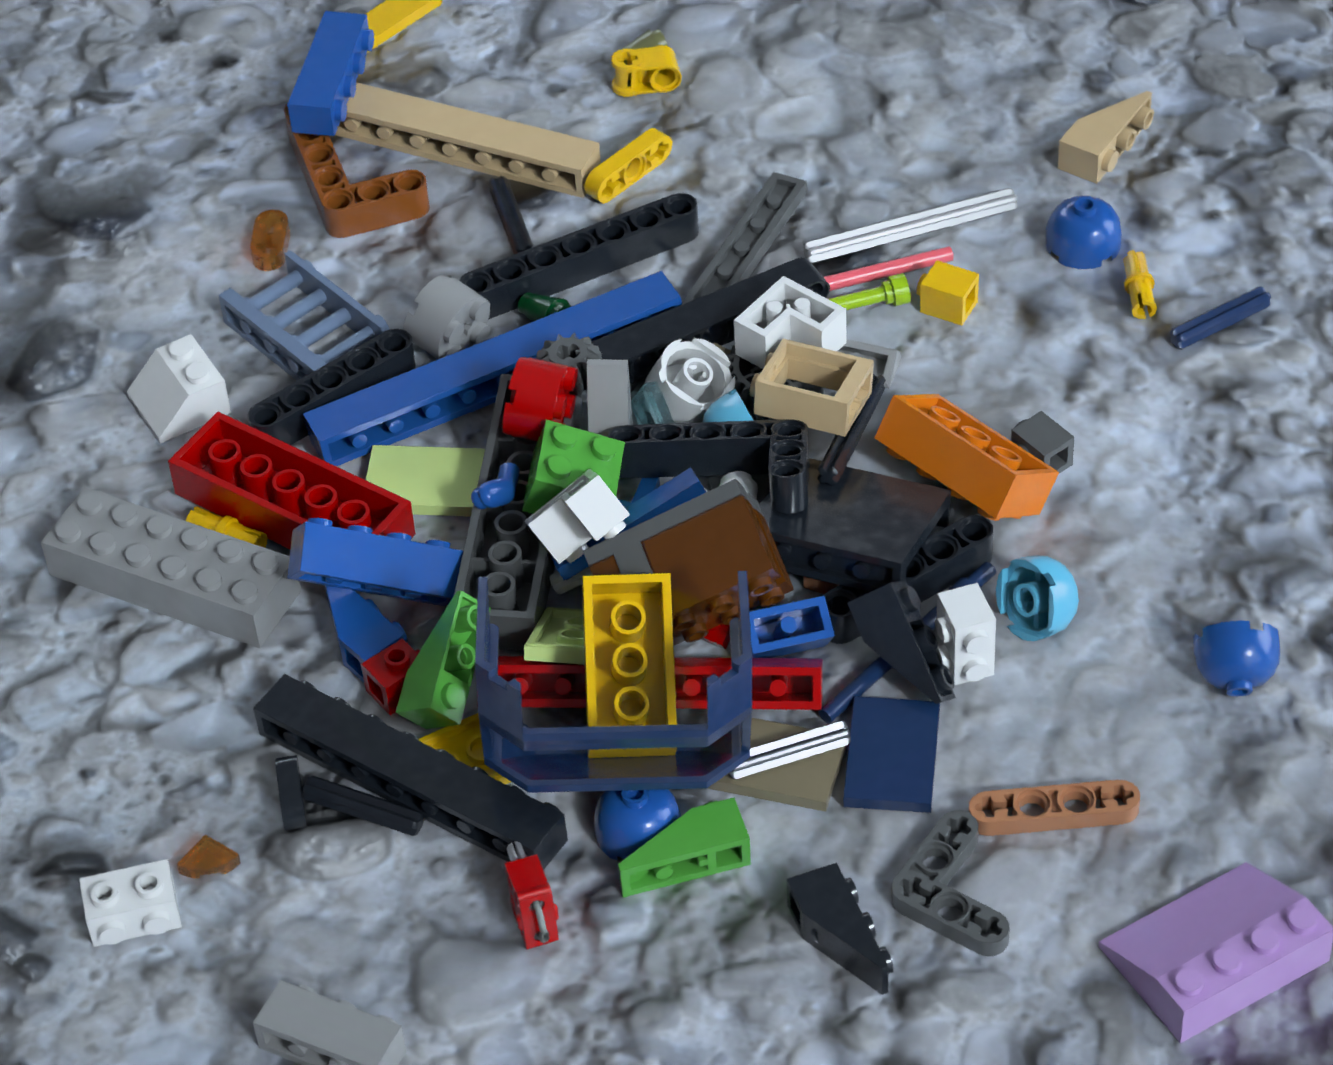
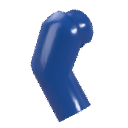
M503 463L499 468L497 479L484 482L480 487L472 491L471 500L473 505L478 509L484 510L510 503L515 497L520 473L519 467L514 463Z

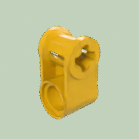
M666 45L639 49H621L614 52L611 56V65L615 69L612 90L619 96L632 97L639 94L666 93L673 91L681 83L682 76L675 52Z

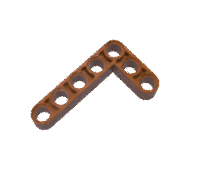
M287 104L285 105L284 114L290 144L324 227L330 236L346 238L419 219L429 212L430 205L426 176L422 172L410 169L349 184L330 137L327 135L292 132Z

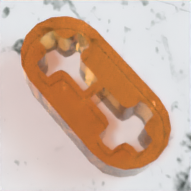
M275 209L266 210L255 219L250 249L253 265L261 271H274L283 266L286 261L285 253L288 251L290 228L288 216L284 212ZM268 248H273V249H271L270 252L267 254Z

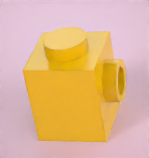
M936 260L928 274L923 273L917 284L916 293L920 296V312L962 326L978 302L979 273Z

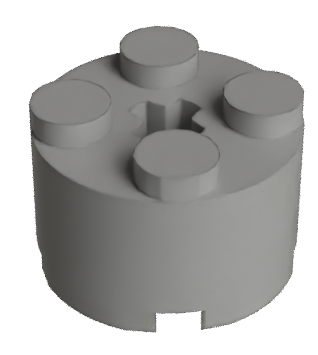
M440 275L427 283L418 293L414 301L419 306L414 315L408 312L404 321V330L409 332L412 342L438 360L471 347L473 344L487 340L491 332V326L487 324L490 315V302L452 276L447 278L444 275Z

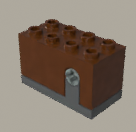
M736 479L583 551L590 566L592 576L670 573L673 646L683 641L687 643L698 641L709 633V629L722 623L729 625L732 619L738 618V571H747L749 611L759 606L769 607L775 605L785 598L784 594L794 590L758 501L750 493H747L745 488Z

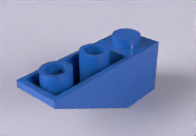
M325 585L343 665L364 683L361 663L402 638L408 642V637L401 625L395 621L390 622L385 618L371 599L365 600L355 590Z

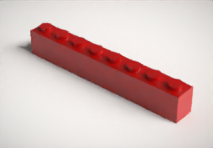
M498 656V676L508 682L515 679L521 683L522 707L586 708L584 664L524 660V656ZM674 657L676 709H707V678L713 674L720 677L732 669L731 658ZM752 658V709H822L823 658Z

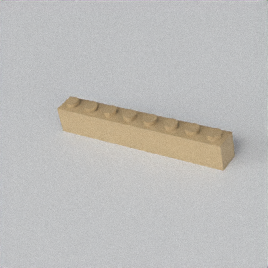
M357 82L355 96L349 98L347 103L346 119L344 122L339 123L335 134L340 137L498 177L504 176L510 180L584 198L587 194L585 192V181L589 173L601 164L599 142Z

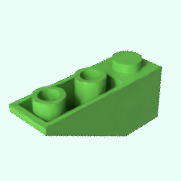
M462 590L456 591L406 673L396 709L397 714L425 729L461 724L475 671L477 599Z

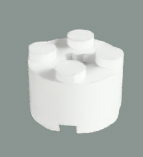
M694 338L692 342H680L682 340L680 339L669 344L646 378L645 394L643 395L645 407L653 411L666 424L703 422L704 414L709 406L724 394L732 391L736 383L735 375L732 378L729 369L731 363L728 357L714 344Z

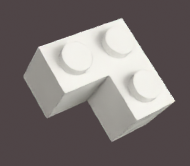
M783 276L734 320L735 354L764 369L767 355L769 352H775L783 338L838 351L847 343L846 308Z
M588 469L527 518L525 523L559 564L565 559L572 563L584 554V550L589 548L586 542L591 538L598 541L604 537L607 540L621 532L626 527L623 520L630 514L601 477L591 469Z

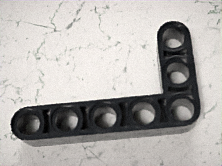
M783 419L624 425L616 427L608 433L609 438L625 442L620 478L676 477L690 467L696 476L726 475L735 471H742L748 474H769L770 502L773 510L779 513L791 514L804 510L808 505L809 441L808 427L803 421Z

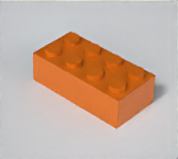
M939 394L893 395L874 437L887 446L886 451L891 456L901 460H908L917 466L916 471L920 475L931 480L940 481L947 486L948 490H951L952 496L970 501L978 507L977 512L980 515L994 521H999L1000 518L1012 517L1021 519L1022 516L1040 515L1059 474L1057 470Z

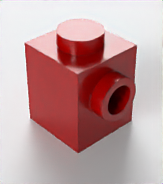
M403 638L361 663L366 692L389 715L396 712L406 673L420 652L419 649L414 650Z

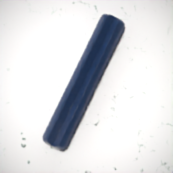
M1258 286L1170 330V341L1177 349H1184L1268 308L1271 295L1264 287Z

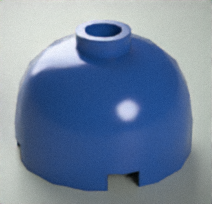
M1074 196L1066 199L1056 206L1049 217L1045 236L1046 249L1050 255L1051 251L1059 257L1058 262L1067 267L1075 269H1095L1101 267L1103 260L1108 259L1110 256H1112V260L1115 259L1120 251L1122 233L1119 216L1109 203L1097 197Z
M1228 621L1202 628V637H1199L1196 633L1193 635L1196 665L1203 679L1218 689L1226 690L1230 696L1240 697L1252 694L1253 688L1265 684L1275 674L1279 665V632L1277 628L1270 624L1263 623L1262 631L1250 629V621Z
M668 789L604 791L596 803L593 822L594 835L598 847L615 861H618L617 856L623 859L627 858L681 817L676 799Z

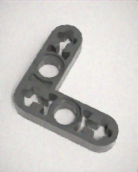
M962 810L951 811L938 821L895 876L891 887L892 905L900 914L977 954L996 956L1005 951L1009 944L1010 927L1007 918L1000 912L947 886L976 848L979 831L978 821L969 812ZM961 829L965 830L966 834L962 832L957 834V836L952 841L951 847L949 845L951 842V832L958 833ZM938 856L946 860L947 865L941 869H930L923 864V861L929 857ZM913 890L919 891V895L913 893L909 897L904 896V892L910 894ZM953 906L958 908L962 915L955 920H946L939 916L938 911L944 907ZM971 918L975 919L974 923L970 921ZM991 929L997 931V935L994 933H990L987 937L981 935V932L988 933Z

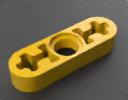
M656 128L648 129L595 167L585 181V192L601 203L611 201L667 159L672 149V139Z

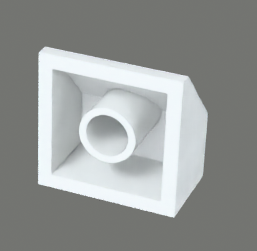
M192 334L155 349L127 390L128 398L160 444L203 426L218 411L225 415L231 413L225 380Z

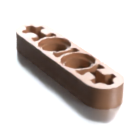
M1126 780L980 792L973 796L969 802V813L978 821V834L983 836L1121 825L1130 823L1139 814L1140 792L1138 787ZM1121 798L1122 802L1126 805H1118V802L1114 799ZM1075 799L1085 802L1088 808L1081 812H1072L1064 804L1069 800ZM1096 799H1100V807L1102 808H1096ZM1033 803L1040 805L1044 812L1037 816H1029L1024 814L1020 808L1025 804ZM1007 807H1013L1012 816H1008ZM983 810H991L993 817H986Z

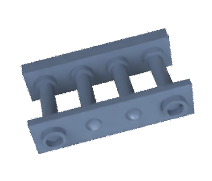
M291 250L285 253L288 275L250 299L248 297L243 298L231 287L219 294L224 323L296 381L377 335L390 330L383 317L374 315L318 272L309 260L301 259ZM296 287L307 295L274 317L266 316L260 311ZM319 306H322L331 313V315L298 336L290 335L284 330V328ZM344 324L355 332V334L322 355L314 354L308 349L309 346Z

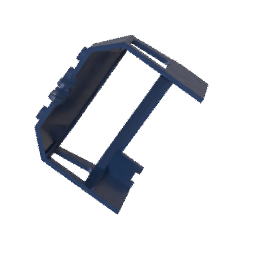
M738 571V618L732 619L729 623L732 669L720 677L713 674L707 678V721L704 724L530 728L524 724L521 683L515 679L508 682L498 676L499 627L495 624H490L487 577H478L475 671L484 764L526 792L538 793L707 789L750 758L752 719V646L747 571ZM677 748L676 755L588 758V750Z

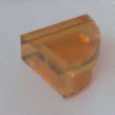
M205 834L177 863L178 872L186 877L200 878V875L221 872V875L226 874L241 864L238 853Z

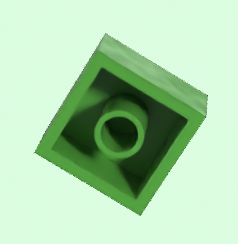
M546 419L533 451L522 511L534 514L588 469L597 473L616 496L625 442Z

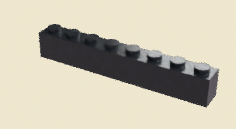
M284 674L253 707L261 736L388 801L421 811L423 819L507 862H511L506 849L507 846L512 843L516 852L515 842H520L526 857L537 854L544 870L568 841L564 813L555 805L548 802L542 803L526 795L519 787L512 784L506 785L490 777L483 769L476 766L470 767L456 760L449 752L443 749L436 750L420 742L413 734L406 731L400 732L386 725L379 717L373 714L366 715L352 708L342 698H332L318 691L308 681H298Z

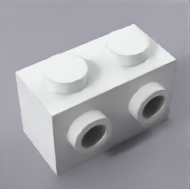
M974 583L937 593L935 627L938 647L935 650L941 664L945 665L951 672L954 686L969 681H979L984 677L994 675L996 618L979 584Z
M168 859L79 878L85 919L93 947L117 944L123 940L150 934H162L168 930L182 927L175 885Z

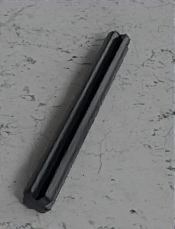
M873 374L872 393L847 435L844 437L835 434L818 467L819 475L817 479L821 484L827 482L833 486L839 482L885 390L884 383L886 380L883 375L875 376Z

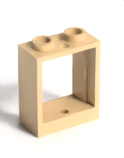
M783 338L775 352H769L762 372L760 374L756 373L752 379L750 396L754 397V414L776 420H800L806 423L808 428L845 437L872 393L874 360ZM787 379L836 390L837 393L833 397L784 385Z

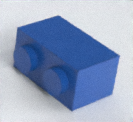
M825 596L749 612L752 658H774L824 647L835 637Z

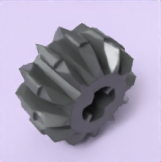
M574 332L569 338H564L558 334L556 341H544L543 348L537 351L536 359L578 368L575 387L569 394H575L581 398L583 390L587 391V359H602V353L599 351V346L593 345L590 337L578 339Z

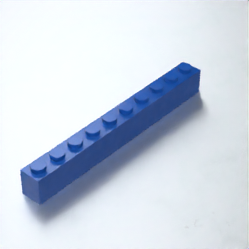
M659 271L305 412L303 416L310 441L321 460L334 466H339L371 453L373 445H391L495 403L501 374H513L515 365L520 357L536 358L537 351L541 350L544 346V341H556L558 334L564 338H569L575 332L578 339L590 337L592 342L681 306V296L664 273Z

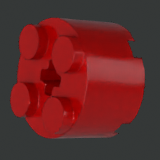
M520 357L515 365L508 388L512 390L510 403L505 402L503 433L512 437L537 442L546 419L564 424V418L571 419L575 408L576 395L569 394V392L573 391L575 387L578 368L531 357Z

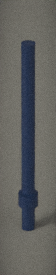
M986 561L967 578L961 577L949 590L978 583L981 588L996 575V569L990 562ZM937 605L922 618L924 624L928 625L932 631L936 629ZM879 656L819 710L821 719L828 724L832 723L854 703V696H862L893 667Z

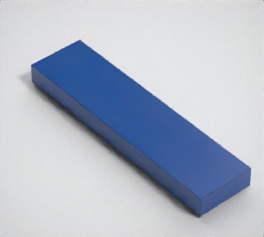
M690 467L626 507L625 509L630 515L623 520L626 527L618 534L706 493L692 468ZM602 537L598 541L591 538L586 542V545L590 548L605 541V538ZM550 554L563 580H568L589 567L584 554L572 563L565 559L560 564Z

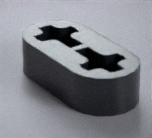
M297 755L275 758L284 830L305 828L307 823Z

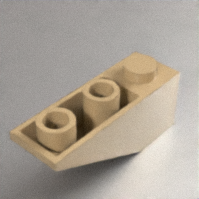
M1145 91L1077 119L1059 140L1058 169L1097 184L1106 172H1111L1115 168L1118 158L1122 153L1132 148L1138 134L1143 129L1147 130L1151 125L1154 117V110L1151 109L1152 92Z

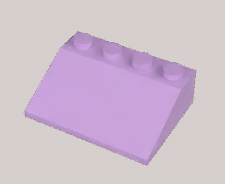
M1245 862L1100 940L1098 947L1181 1044L1327 963L1330 960L1333 942V926L1307 897Z

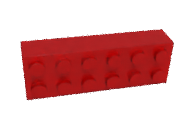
M219 411L168 460L176 495L222 517H234L238 520L239 524L265 533L269 540L288 549H291L293 529L307 522L309 518L328 519L333 522V527L344 529L351 525L366 526L372 529V534L387 536L388 533H404L413 538L416 534L411 501Z

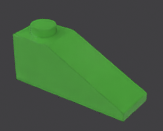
M735 798L711 801L702 806L691 808L618 864L622 897L751 865L750 837Z

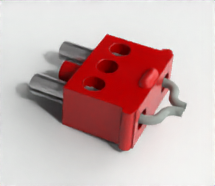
M515 842V852L512 843H510L506 849L511 862L504 863L512 913L525 948L528 950L558 941L559 936L556 923L559 919L558 906L553 902L552 890L537 854L526 857L520 842Z

